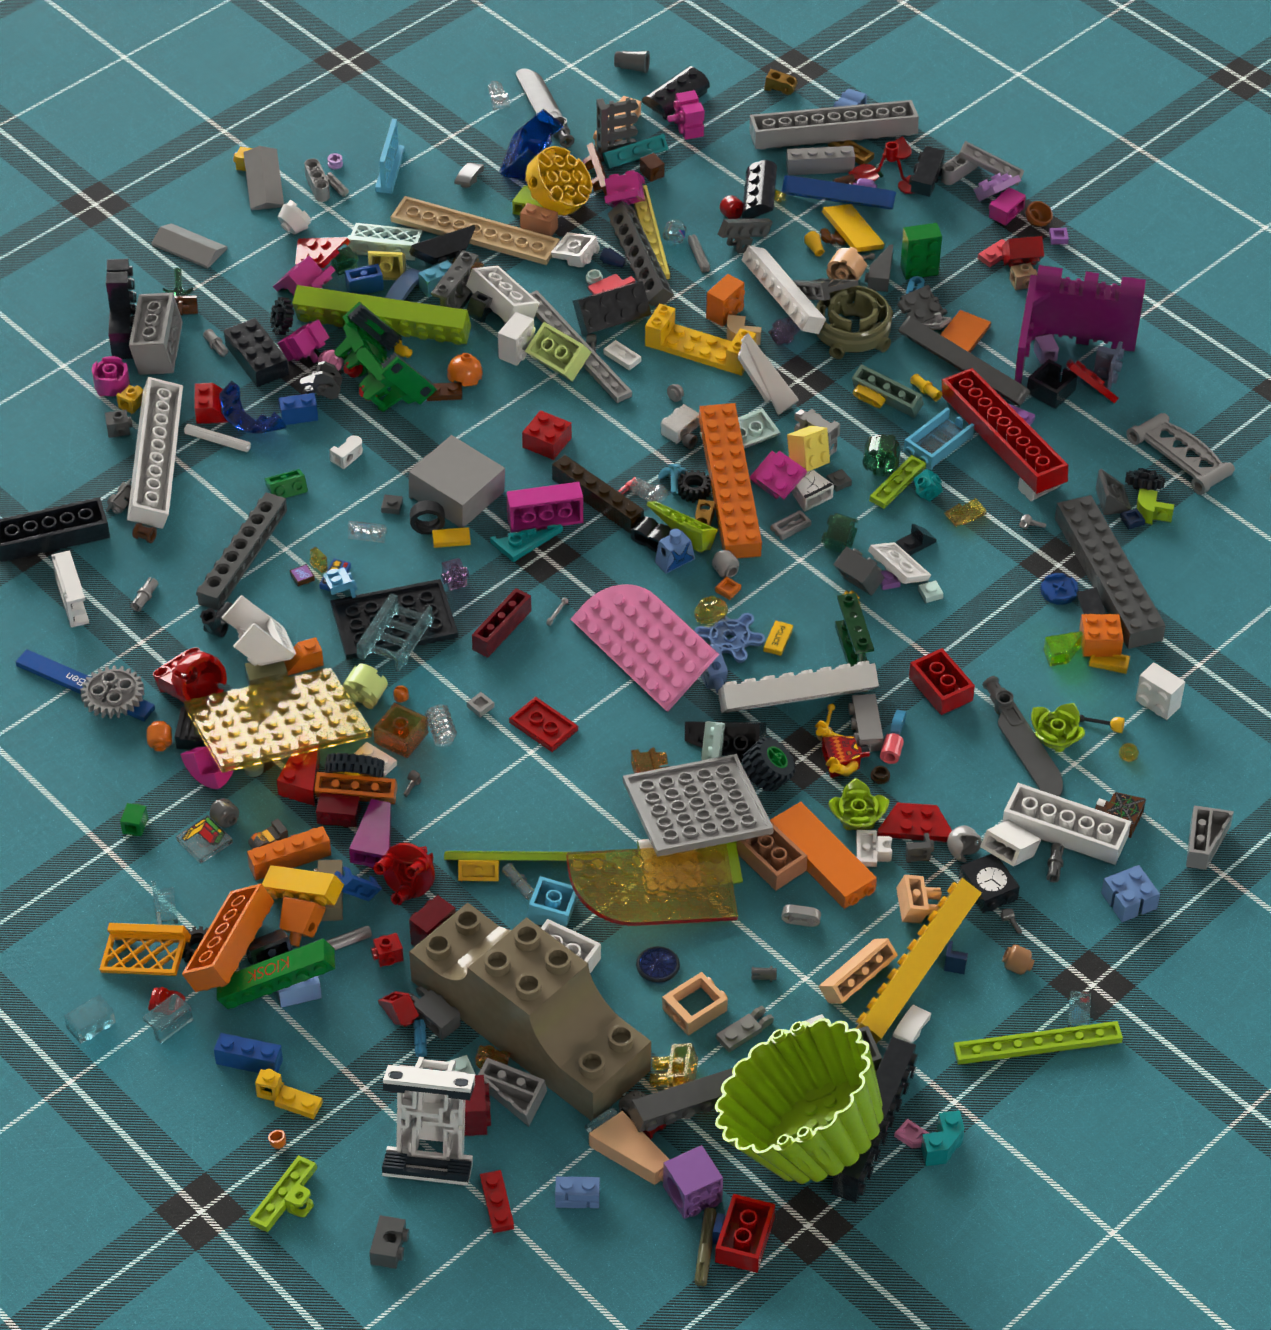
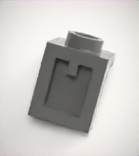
M924 833L923 842L906 843V862L930 860L931 852H934V842L930 840L928 833Z

